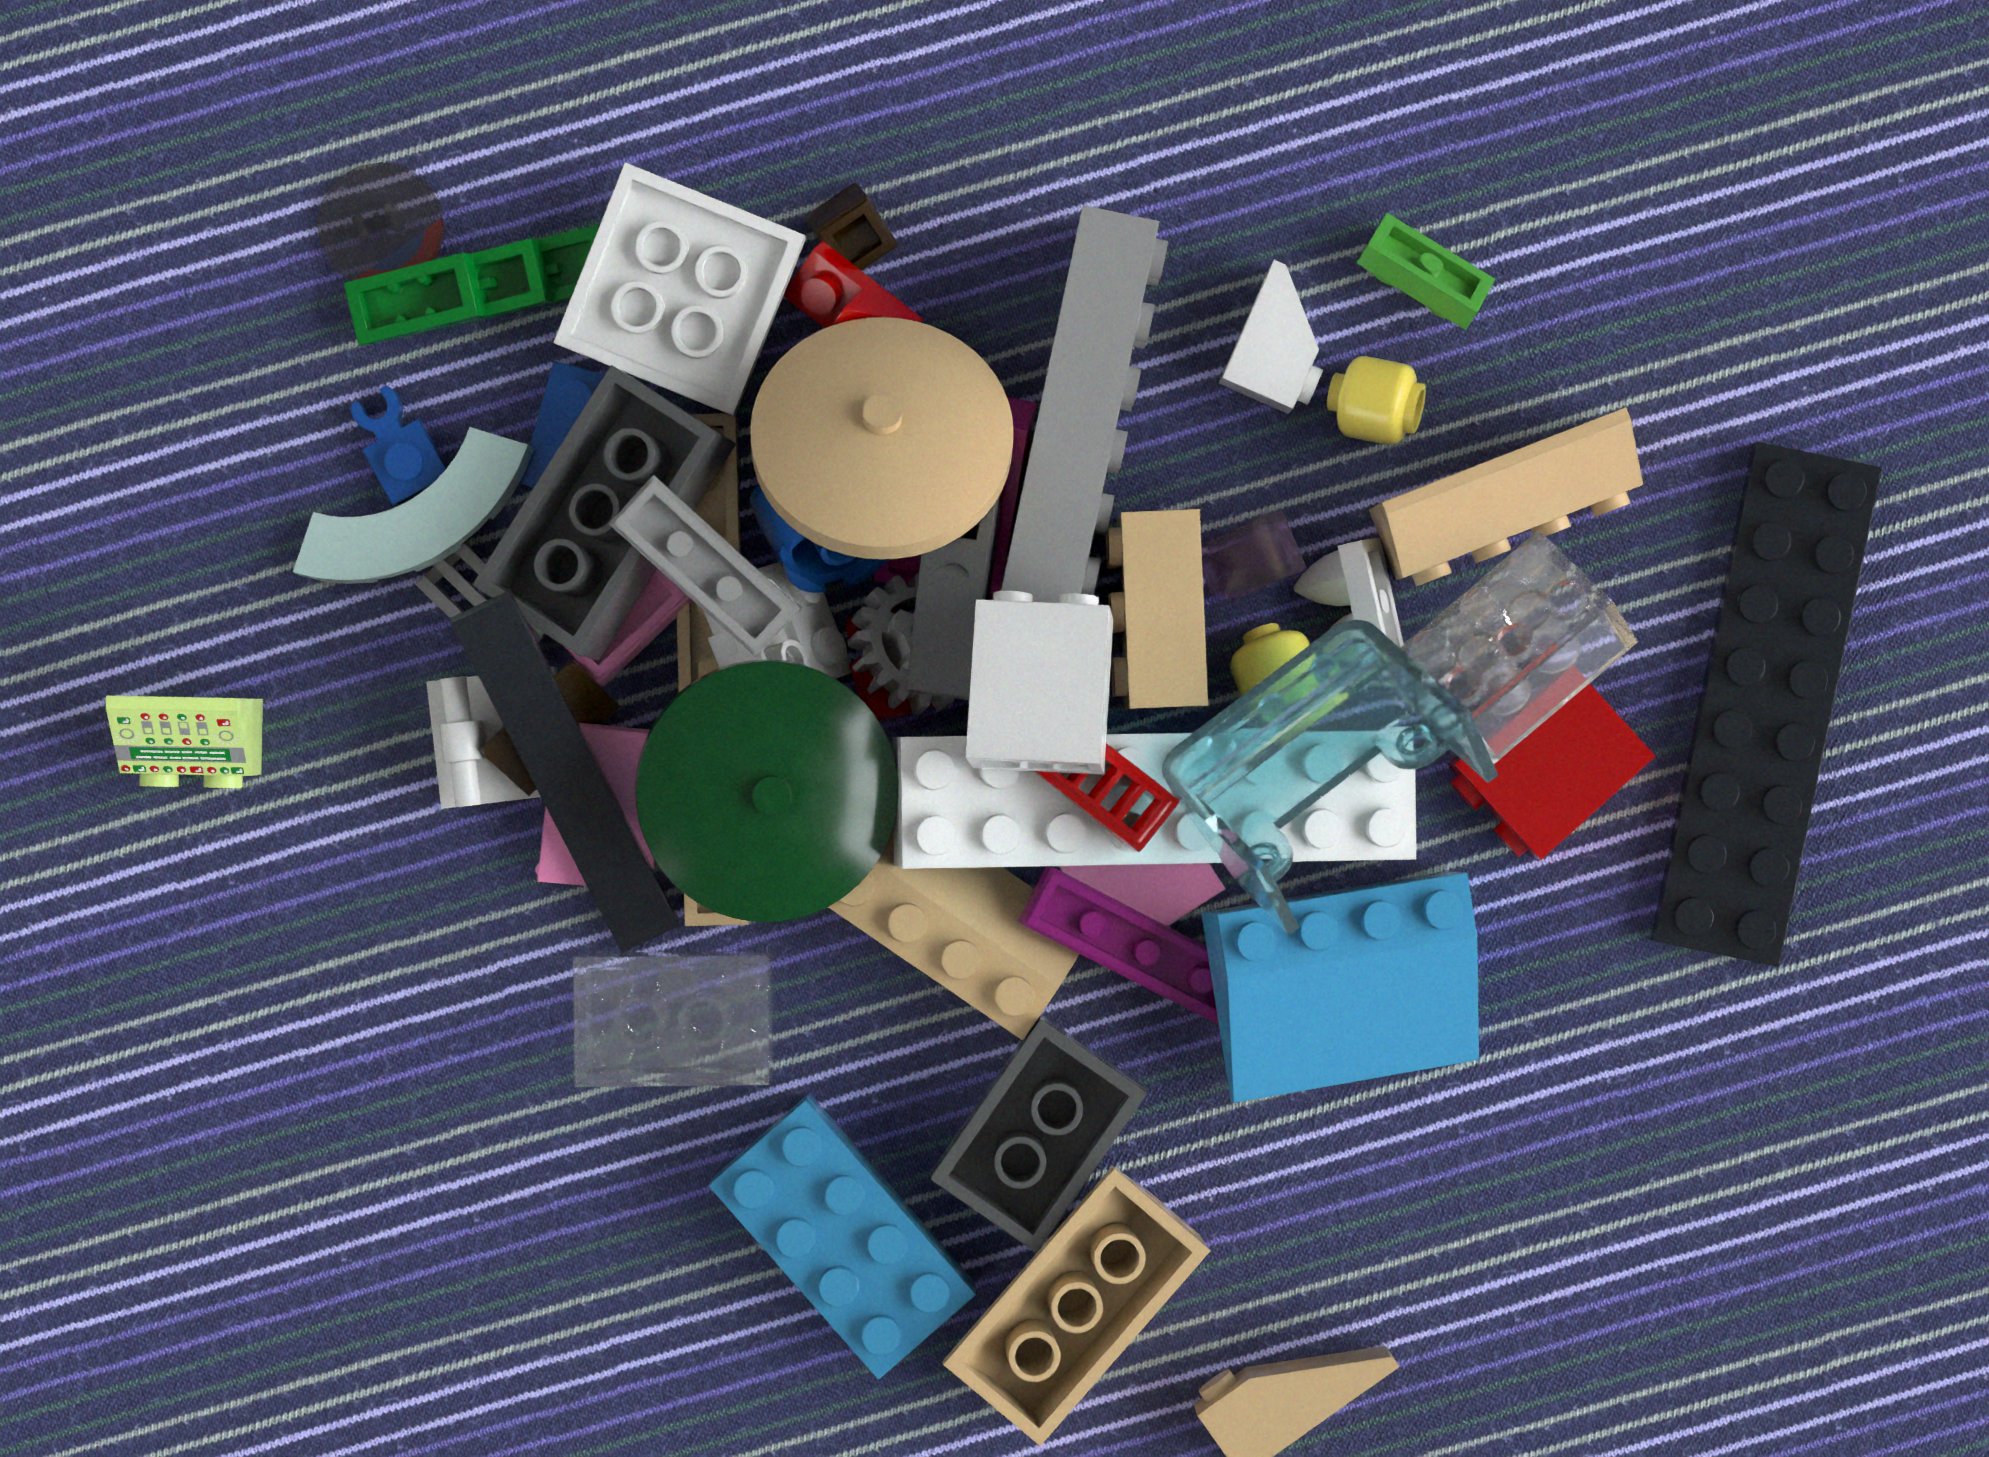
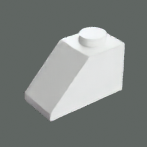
M1274 260L1269 267L1219 384L1289 414L1294 408L1296 401L1308 405L1323 369L1313 365L1319 348L1285 264Z

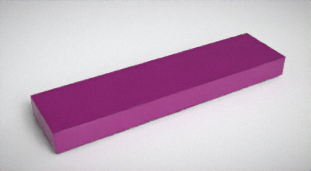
M1052 866L1045 867L1018 922L1219 1025L1207 947Z

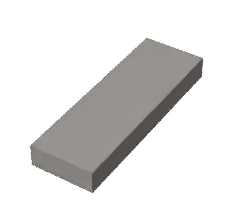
M655 475L646 482L609 523L611 527L755 657L800 610L797 604Z

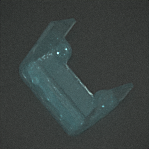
M1349 620L1331 628L1175 746L1168 753L1162 765L1163 778L1173 796L1180 800L1179 804L1227 870L1288 935H1291L1300 927L1276 884L1289 870L1293 861V849L1287 837L1279 829L1379 753L1398 768L1418 769L1434 762L1451 749L1487 783L1496 778L1498 773L1470 710L1375 625L1364 620Z

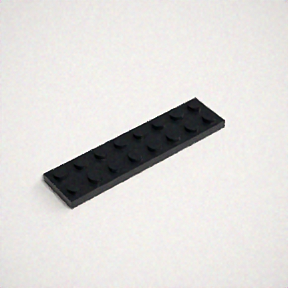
M1761 442L1752 444L1650 940L1777 967L1780 966L1882 467Z

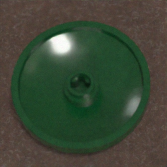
M772 659L748 660L718 668L701 676L680 691L659 714L645 739L639 756L635 780L636 810L643 837L653 858L664 874L684 894L700 905L731 918L751 922H780L802 918L831 906L850 893L870 873L881 857L894 826L898 805V774L895 758L882 726L867 705L848 687L833 677L803 664Z

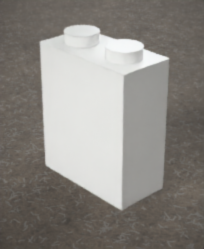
M997 591L993 593V600H976L966 759L972 768L1104 774L1113 616L1109 605H1098V597L1078 593L1060 595L1059 603L1033 602L1032 594L1020 591Z

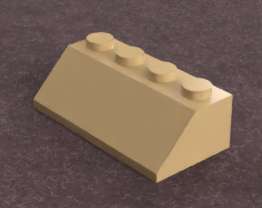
M1625 407L1386 500L1369 509L1395 579L1399 580L1412 575L1417 587L1452 573L1448 560L1471 552L1476 564L1512 550L1507 538L1531 529L1534 539L1537 540L1571 527L1567 514L1590 506L1594 517L1630 504L1626 491L1643 485L1631 418Z
M893 829L881 857L870 873L850 893L828 907L1021 1040H1024L1079 956V953L1018 922L1034 888L1003 867L902 869L894 866Z
M1112 1166L952 1349L942 1363L1041 1446L1210 1252V1249L1193 1228L1158 1198Z

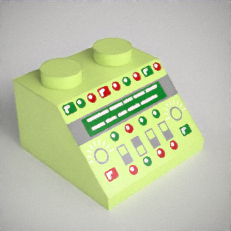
M106 696V712L120 773L140 774L139 786L179 787V774L204 775L203 787L242 788L243 776L261 775L263 699Z

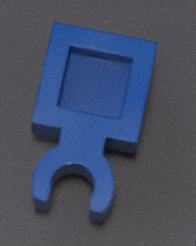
M386 385L380 388L382 396L387 401V411L381 418L371 419L367 414L366 408L358 401L351 404V412L357 424L368 431L374 432L378 439L377 442L362 450L392 505L397 507L419 495L433 484L447 469V466L421 420L417 419L403 426L401 422L403 416L402 400L395 390Z

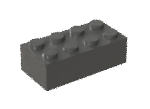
M611 365L476 578L473 586L491 598L511 590L527 622L575 654L599 661L658 569L611 527L609 523L653 475L694 511L736 446V443L634 377Z

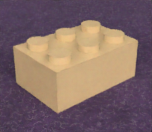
M1200 509L1121 512L1117 518V527H1110L1107 529V533H1105L1107 569H1119L1120 592H1112L1108 595V605L1113 616V633H1121L1122 657H1113L1111 659L1112 697L1124 696L1125 709L1207 706L1208 689Z

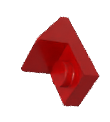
M824 241L812 250L783 295L824 328L863 318H901L920 323L924 320Z

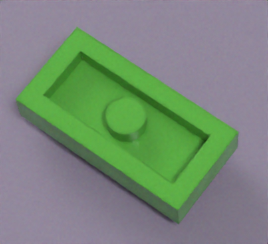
M1388 213L1382 219L1357 261L1358 265L1373 273L1381 282L1398 288L1427 306L1435 315L1448 319L1465 330L1478 313L1495 281V278Z

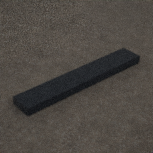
M512 591L504 592L451 617V624L621 953L678 927V917Z

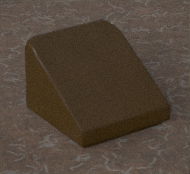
M857 183L849 185L805 216V221L820 243L824 241L861 271L899 245L869 197Z

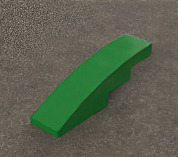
M600 224L542 239L530 238L471 254L459 253L344 283L358 346L428 333L570 300Z

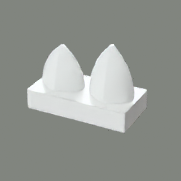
M1380 538L1338 545L1337 551L1323 556L1301 575L1294 585L1296 593L1321 604L1351 606L1352 613L1343 616L1325 634L1319 645L1322 653L1340 664L1364 667L1365 671L1407 662Z

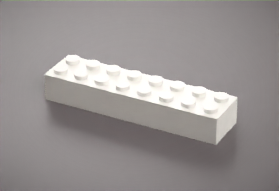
M1415 730L1106 734V743L1180 800L1177 807L1140 852L1131 851L1034 771L972 768L966 759L967 736L892 737V752L898 774V805L893 826L894 866L902 869L1416 859ZM1105 763L1104 773L1110 767L1107 763ZM1058 772L1065 778L1070 775V773ZM1089 774L1078 788L1088 794L1103 774ZM1122 776L1100 805L1109 811L1131 783ZM1143 793L1123 818L1122 822L1131 828L1152 800Z

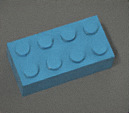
M810 1093L719 1171L708 1185L878 1380L976 1295V1282Z

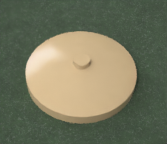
M876 317L850 320L820 330L799 342L775 364L761 385L752 411L750 427L754 471L765 497L778 515L789 526L810 541L844 555L866 559L912 557L938 549L964 535L995 504L1007 480L1012 461L1014 432L1011 409L1005 391L989 365L973 349L951 334L924 323L901 318Z

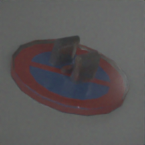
M384 162L357 166L337 179L322 200L317 223L323 252L334 269L351 281L435 260L441 251L445 232L442 206L429 184L406 167Z

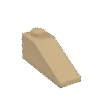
M1380 1346L1245 1367L1235 1375H1233L1230 1369H1227L1214 1376L1199 1389V1393L1203 1398L1194 1403L1197 1416L1226 1457H1273L1399 1368V1365L1387 1347Z

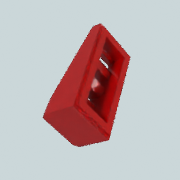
M1107 743L1105 763L1110 767L1088 794L1078 787L1089 774L1070 773L1065 778L1058 772L1034 771L1134 852H1140L1147 845L1180 802L1164 787ZM1123 776L1131 784L1108 811L1100 803ZM1144 793L1152 801L1132 827L1129 828L1122 820Z

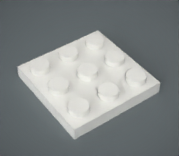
M625 163L553 343L608 366L613 365L623 372L735 416L805 243L806 236Z

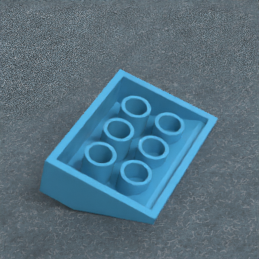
M1445 871L1201 912L1232 1103L1479 1060L1477 931L1467 873Z

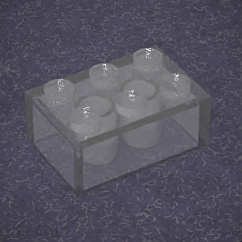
M1538 530L1391 656L1419 695L1490 768L1637 644L1638 640L1614 602Z
M772 950L580 953L573 957L575 1087L769 1085L774 1078Z

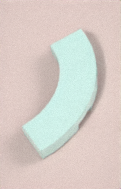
M469 427L462 446L447 469L433 484L406 503L387 511L360 517L328 516L313 512L293 573L324 582L344 584L378 582V579L394 577L413 570L418 572L442 561L461 549V544L476 533L489 518L494 519L523 477L534 448L528 444Z

